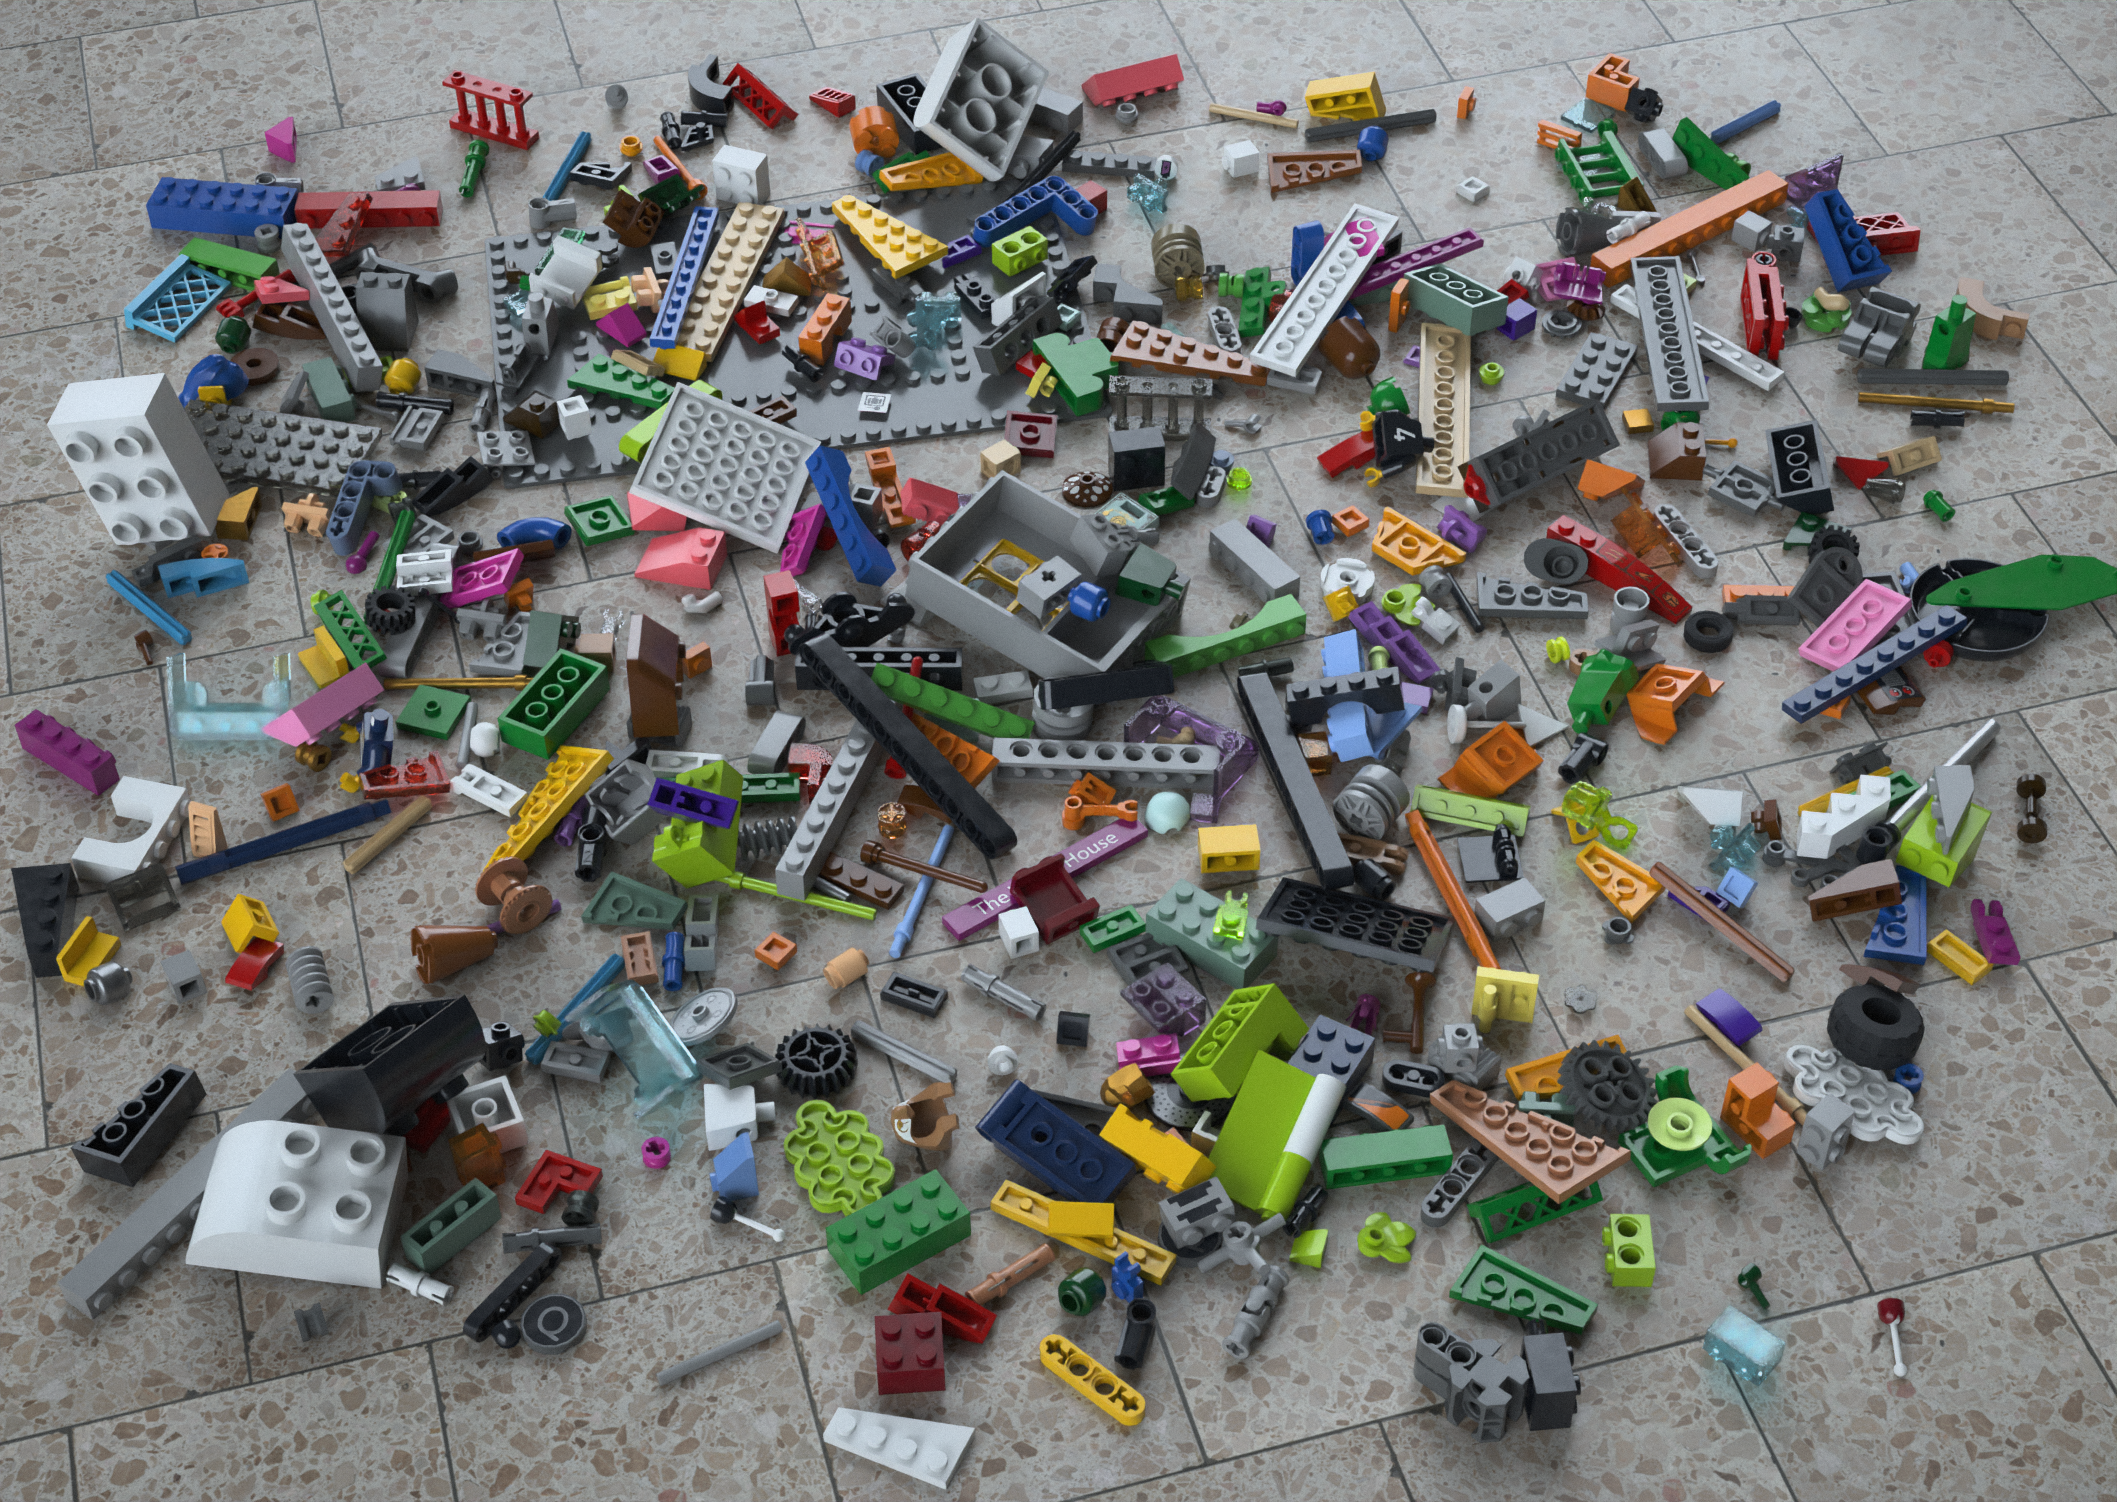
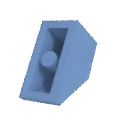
M746 1132L739 1135L713 1159L715 1172L709 1173L712 1191H719L720 1196L726 1197L731 1201L759 1195L753 1150L749 1133Z

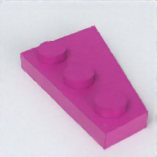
M821 503L792 515L789 523L791 526L790 531L785 533V540L788 542V546L782 554L780 572L790 570L792 577L803 574L809 566L808 560L817 545L816 539L819 531L825 524L824 518L827 512Z

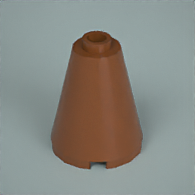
M419 925L414 926L415 928L411 930L412 956H417L420 965H416L415 968L420 980L424 984L435 983L494 954V949L498 947L496 933L490 931L488 926Z

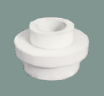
M997 1046L988 1056V1068L997 1075L1010 1074L1018 1066V1056L1008 1046Z

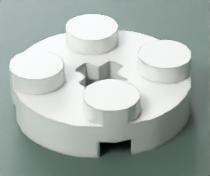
M1351 558L1338 559L1337 564H1333L1330 567L1327 564L1322 569L1320 585L1323 590V596L1349 585L1357 604H1362L1374 589V573L1372 570L1370 572L1366 569L1367 564L1360 560ZM1351 579V582H1345V580Z

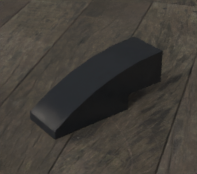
M470 456L454 472L447 467L412 500V504L422 514L431 517L467 501L494 479L481 463Z

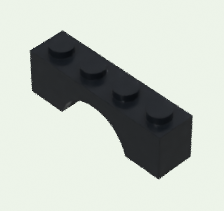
M1398 666L1286 684L1287 703L1293 728L1320 724L1328 709L1346 701L1364 703L1372 708L1376 714L1405 710L1404 694Z

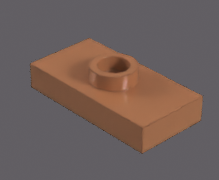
M650 931L620 936L629 987L659 982Z

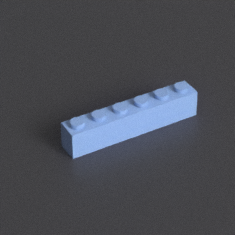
M1356 629L1324 637L1325 649H1321L1322 659L1326 665L1322 667L1324 678L1347 675L1354 672H1366L1364 651ZM1346 701L1338 703L1327 710L1329 717H1331L1327 718L1328 729L1332 735L1328 736L1329 745L1332 753L1337 752L1341 762L1374 754L1368 705L1356 701Z

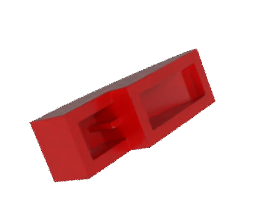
M909 1273L905 1276L887 1309L896 1315L941 1312L942 1333L944 1335L983 1344L997 1317L993 1312L939 1283L937 1288H934Z

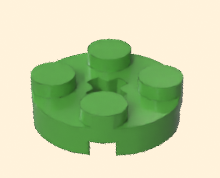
M1813 292V295L1802 303L1801 314L1806 319L1805 324L1814 330L1831 332L1832 328L1839 327V330H1842L1850 322L1852 313L1850 308L1851 302L1849 301V307L1844 311H1829L1823 308Z

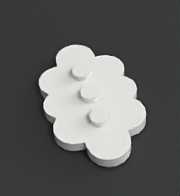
M1795 1045L1789 1048L1784 1058V1067L1788 1073L1795 1077L1793 1092L1801 1102L1809 1106H1816L1826 1095L1831 1093L1856 1111L1850 1132L1853 1136L1869 1142L1878 1141L1885 1136L1896 1143L1905 1145L1914 1144L1919 1141L1924 1130V1123L1911 1110L1914 1104V1097L1905 1086L1888 1081L1882 1070H1871V1068L1856 1065L1851 1060L1843 1057L1836 1048L1828 1049L1823 1053L1806 1045Z

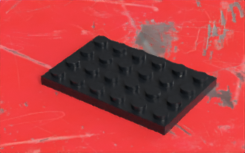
M1283 877L1258 916L1256 930L1263 931L1268 936H1285L1293 938L1297 943H1314L1322 945L1324 949L1329 951L1343 950L1351 952L1353 956L1358 958L1371 957L1379 959L1387 965L1394 966L1400 964L1411 967L1416 972L1426 973L1434 971L1454 928L1455 918L1336 889L1324 891L1319 885Z

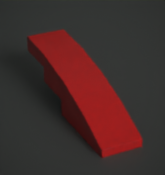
M1373 430L1361 431L1317 457L1319 464L1331 478H1334L1351 465L1357 470L1375 457Z

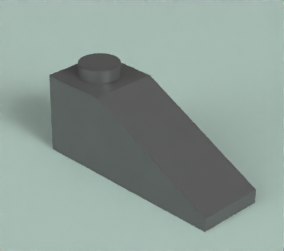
M437 349L424 367L428 387L480 398V393L484 388H489L496 392L494 379L461 354Z

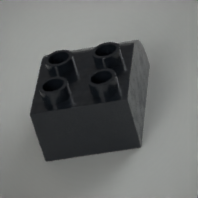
M465 994L394 1002L293 1075L328 1127L401 1137L419 1123L420 1120L413 1110L432 1097L435 1103L439 1105L454 1098L467 1088L469 1083L463 1073L483 1059L486 1052V1042L479 1019Z

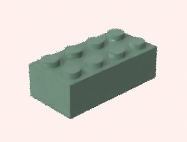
M1441 263L1404 273V279L1409 280L1408 301H1410L1411 307L1427 313L1431 318L1444 322L1446 326L1454 327L1462 331L1464 335L1473 336L1478 332L1493 330L1495 327L1505 324L1508 296Z
M1182 878L1146 913L1145 934L1150 933L1153 935V940L1162 945V942L1169 947L1176 945L1183 959L1235 989L1248 988L1274 960L1278 949V937L1268 936L1263 931L1256 930L1257 920Z

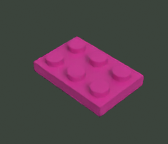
M517 548L455 568L453 571V592L443 593L439 601L450 609L454 607L460 608L470 602L482 601L487 597L506 593L511 588L513 579L520 569L519 566L524 558L523 553Z

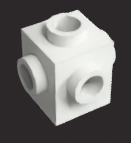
M1516 256L1512 265L1506 269L1502 283L1506 284L1509 280L1513 279L1528 290L1529 297H1531L1533 292H1536L1539 288L1540 278L1544 271L1538 266Z

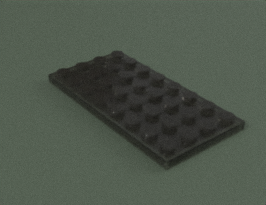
M190 399L184 408L222 480L337 498L350 465L359 460H369L383 437L382 429L377 427Z

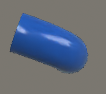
M530 517L518 520L498 532L497 540L501 547L553 540V546L561 549L569 542L572 529L566 523L549 517Z

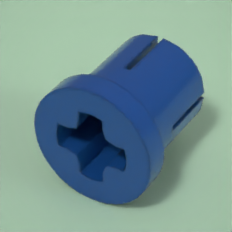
M1327 510L1311 512L1306 517L1305 522L1307 528L1311 530L1314 542L1318 545L1330 543L1335 536L1331 526L1332 517L1330 512Z

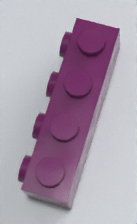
M35 709L14 725L22 749L94 794L101 795L120 780L115 766L116 759L110 751L102 750L95 746L89 738H82L71 727H65L58 723L53 716L45 715Z

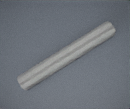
M857 1020L851 1027L852 1037L944 1083H953L957 1078L958 1074L955 1067L860 1020Z

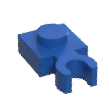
M1125 1251L1114 1260L1115 1266L1112 1267L1111 1287L1118 1298L1125 1299L1130 1303L1134 1299L1143 1298V1281L1137 1276L1141 1271L1140 1264L1136 1262L1132 1265L1128 1259V1253Z

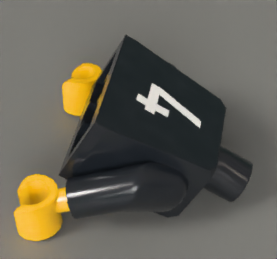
M1398 409L1376 412L1375 415H1372L1369 411H1363L1360 415L1362 421L1359 423L1361 430H1373L1376 467L1381 469L1377 471L1375 468H1368L1365 471V477L1376 476L1374 479L1367 481L1369 487H1376L1382 477L1387 479L1415 466L1424 452L1431 453L1434 449V438L1422 436L1421 423L1418 420L1411 419Z

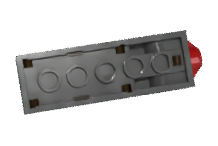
M1596 399L1457 467L1464 480L1465 493L1473 499L1479 513H1482L1587 462V459L1591 460L1620 446V443L1599 399Z

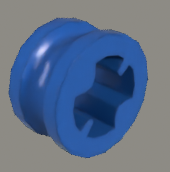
M1908 1063L1896 1068L1893 1082L1905 1086L1911 1094H1915L1921 1088L1924 1074L1918 1066ZM1907 1076L1912 1079L1911 1081L1905 1080V1077Z

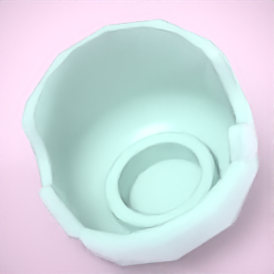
M1161 792L1154 795L1148 803L1145 811V822L1150 829L1160 834H1165L1171 828H1176L1177 831H1180L1182 826L1190 819L1191 808L1180 794Z

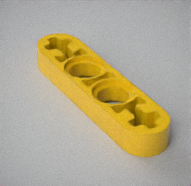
M1052 1334L1043 1338L1039 1349L1040 1360L1044 1366L1120 1423L1133 1426L1142 1422L1145 1417V1400L1139 1392L1065 1337ZM1058 1348L1060 1349V1354L1056 1352L1052 1353L1051 1355L1049 1354V1349H1051L1052 1351H1056ZM1075 1365H1084L1089 1369L1083 1376H1076L1070 1370ZM1106 1383L1110 1384L1114 1390L1108 1395H1101L1096 1391V1387ZM1124 1405H1126L1129 1408L1135 1405L1136 1411H1134L1133 1409H1129L1126 1412L1124 1411Z

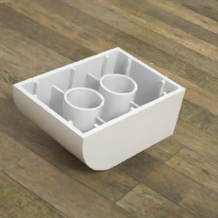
M977 17L948 39L915 111L914 125L987 180L997 181L1005 175L1050 72Z
M276 1120L255 1121L234 1127L225 1133L218 1143L186 1254V1264L382 1289L408 1181L405 1137Z

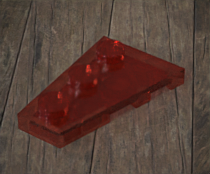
M368 192L349 193L315 238L325 257L349 255L373 200Z
M438 750L429 752V757L420 760L416 756L406 759V764L400 766L388 764L359 773V785L364 800L450 793L451 783Z

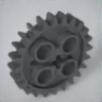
M1593 1040L1589 1046L1585 1042H1582L1578 1048L1574 1046L1561 1062L1562 1065L1558 1070L1561 1076L1557 1083L1563 1085L1560 1094L1569 1096L1565 1104L1575 1105L1576 1109L1573 1114L1583 1113L1585 1115L1583 1121L1585 1124L1593 1120L1597 1130L1601 1125H1605L1608 1133H1611L1614 1127H1616L1617 1131L1622 1134L1626 1128L1634 1130L1637 1126L1644 1124L1648 1120L1651 1109L1657 1104V1100L1654 1097L1658 1090L1651 1088L1655 1079L1646 1078L1649 1068H1640L1638 1066L1641 1062L1640 1058L1630 1059V1050L1624 1054L1621 1053L1619 1044L1614 1049H1611L1607 1041H1604L1600 1047L1597 1041Z

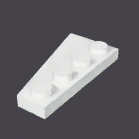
M838 1407L823 1433L824 1442L946 1490L975 1437V1428Z

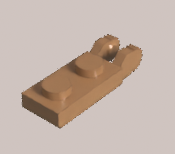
M1338 833L1351 865L1355 866L1359 861L1371 858L1391 875L1399 876L1404 874L1405 864L1403 863L1405 860L1407 861L1409 851L1405 847L1387 844L1385 841Z

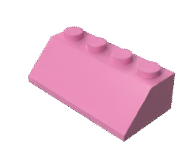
M365 662L261 729L265 734L294 747L305 741L310 745L323 737L320 732L323 729L329 733L340 726V718L343 717L347 721L360 713L357 709L359 706L364 710L378 700L375 696L384 691V689Z

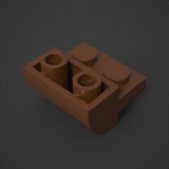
M621 189L616 194L602 223L621 235L618 243L627 247L638 248L645 246L651 241L665 211L645 197L642 202H639L632 195Z

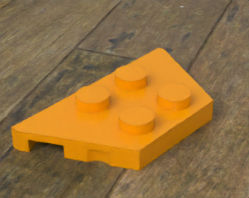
M1385 507L1382 521L1379 523L1377 534L1372 542V552L1412 576L1421 574L1429 566L1439 565L1444 568L1466 561V552L1390 507Z

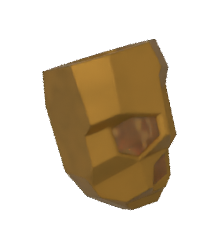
M1136 1063L1124 1066L1109 1076L1102 1084L1100 1096L1104 1104L1115 1108L1120 1103L1126 1107H1133L1141 1101L1150 1098L1155 1093L1151 1083Z

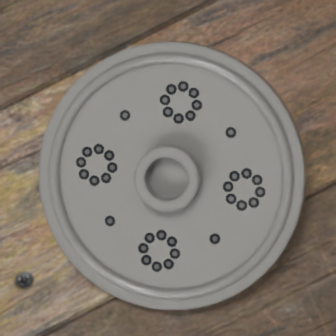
M724 987L711 988L695 995L685 1002L673 1015L668 1027L669 1036L674 1043L680 1046H692L706 1040L710 1041L734 1017L738 1007L737 997L730 989Z

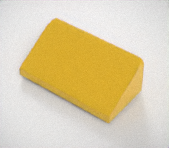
M676 345L675 349L657 348L653 362L665 368V374L694 381L698 380L707 367L705 352Z

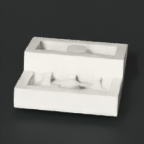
M451 549L397 555V590L399 587H403L404 593L410 591L411 596H417L420 588L427 589L430 592L429 594L453 592Z

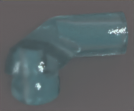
M1790 205L1786 212L1788 216L1795 220L1794 223H1791V226L1806 229L1809 222L1806 210Z

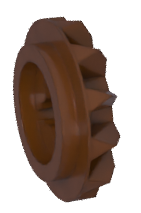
M1570 299L1566 304V309L1569 312L1587 321L1601 319L1606 310L1603 303L1586 304L1582 300Z

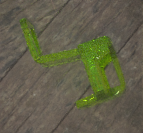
M1580 780L1570 786L1564 796L1562 813L1590 830H1593L1594 826H1596L1597 831L1602 834L1603 839L1607 843L1626 850L1636 835L1638 827L1623 817H1611L1607 805L1612 798V792L1603 786L1598 789ZM1579 787H1582V788H1584V789H1586V790H1588V791H1590V792H1592V793H1594V794H1591V793H1589V792H1587V791H1585V790H1583V789H1581V788H1579ZM1574 801L1586 808L1583 815L1570 810ZM1609 826H1625L1628 830V835L1622 840L1612 837L1611 831L1608 830Z

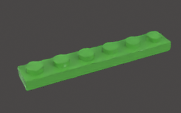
M880 663L876 664L871 677L872 681L890 700L993 739H1029L1035 723L1034 721Z

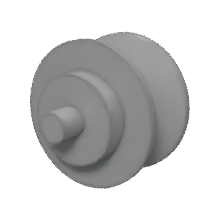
M618 84L608 87L605 92L607 105L612 109H622L628 102L626 89Z

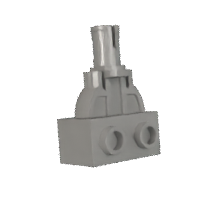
M1103 513L1080 516L1069 540L1094 575L1101 577L1118 574L1124 561L1131 554H1134L1140 543L1148 546L1156 545L1159 542V534L1155 532V528L1137 530L1135 526L1119 525L1110 522Z

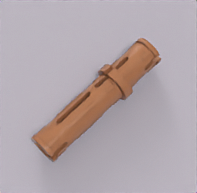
M1046 1243L1041 1244L1040 1247L1016 1260L998 1273L993 1271L988 1274L985 1281L966 1291L965 1297L980 1306L997 1296L1003 1297L1008 1293L1009 1288L1028 1278L1047 1264L1054 1262L1055 1255L1052 1249ZM1030 1262H1032L1031 1265H1029L1028 1267L1024 1268L1023 1270H1021L1020 1272H1018V1273L1015 1274L1016 1271H1018V1270L1021 1269L1022 1267H1024V1266H1026L1027 1264H1029ZM1005 1279L1004 1282L1000 1283L999 1285L995 1286L994 1288L988 1291L990 1287Z

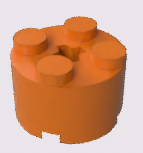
M868 106L859 110V114L855 118L852 117L849 123L854 149L857 154L867 149L873 152L874 155L890 158L894 156L899 144V135L893 114L885 111L881 106Z

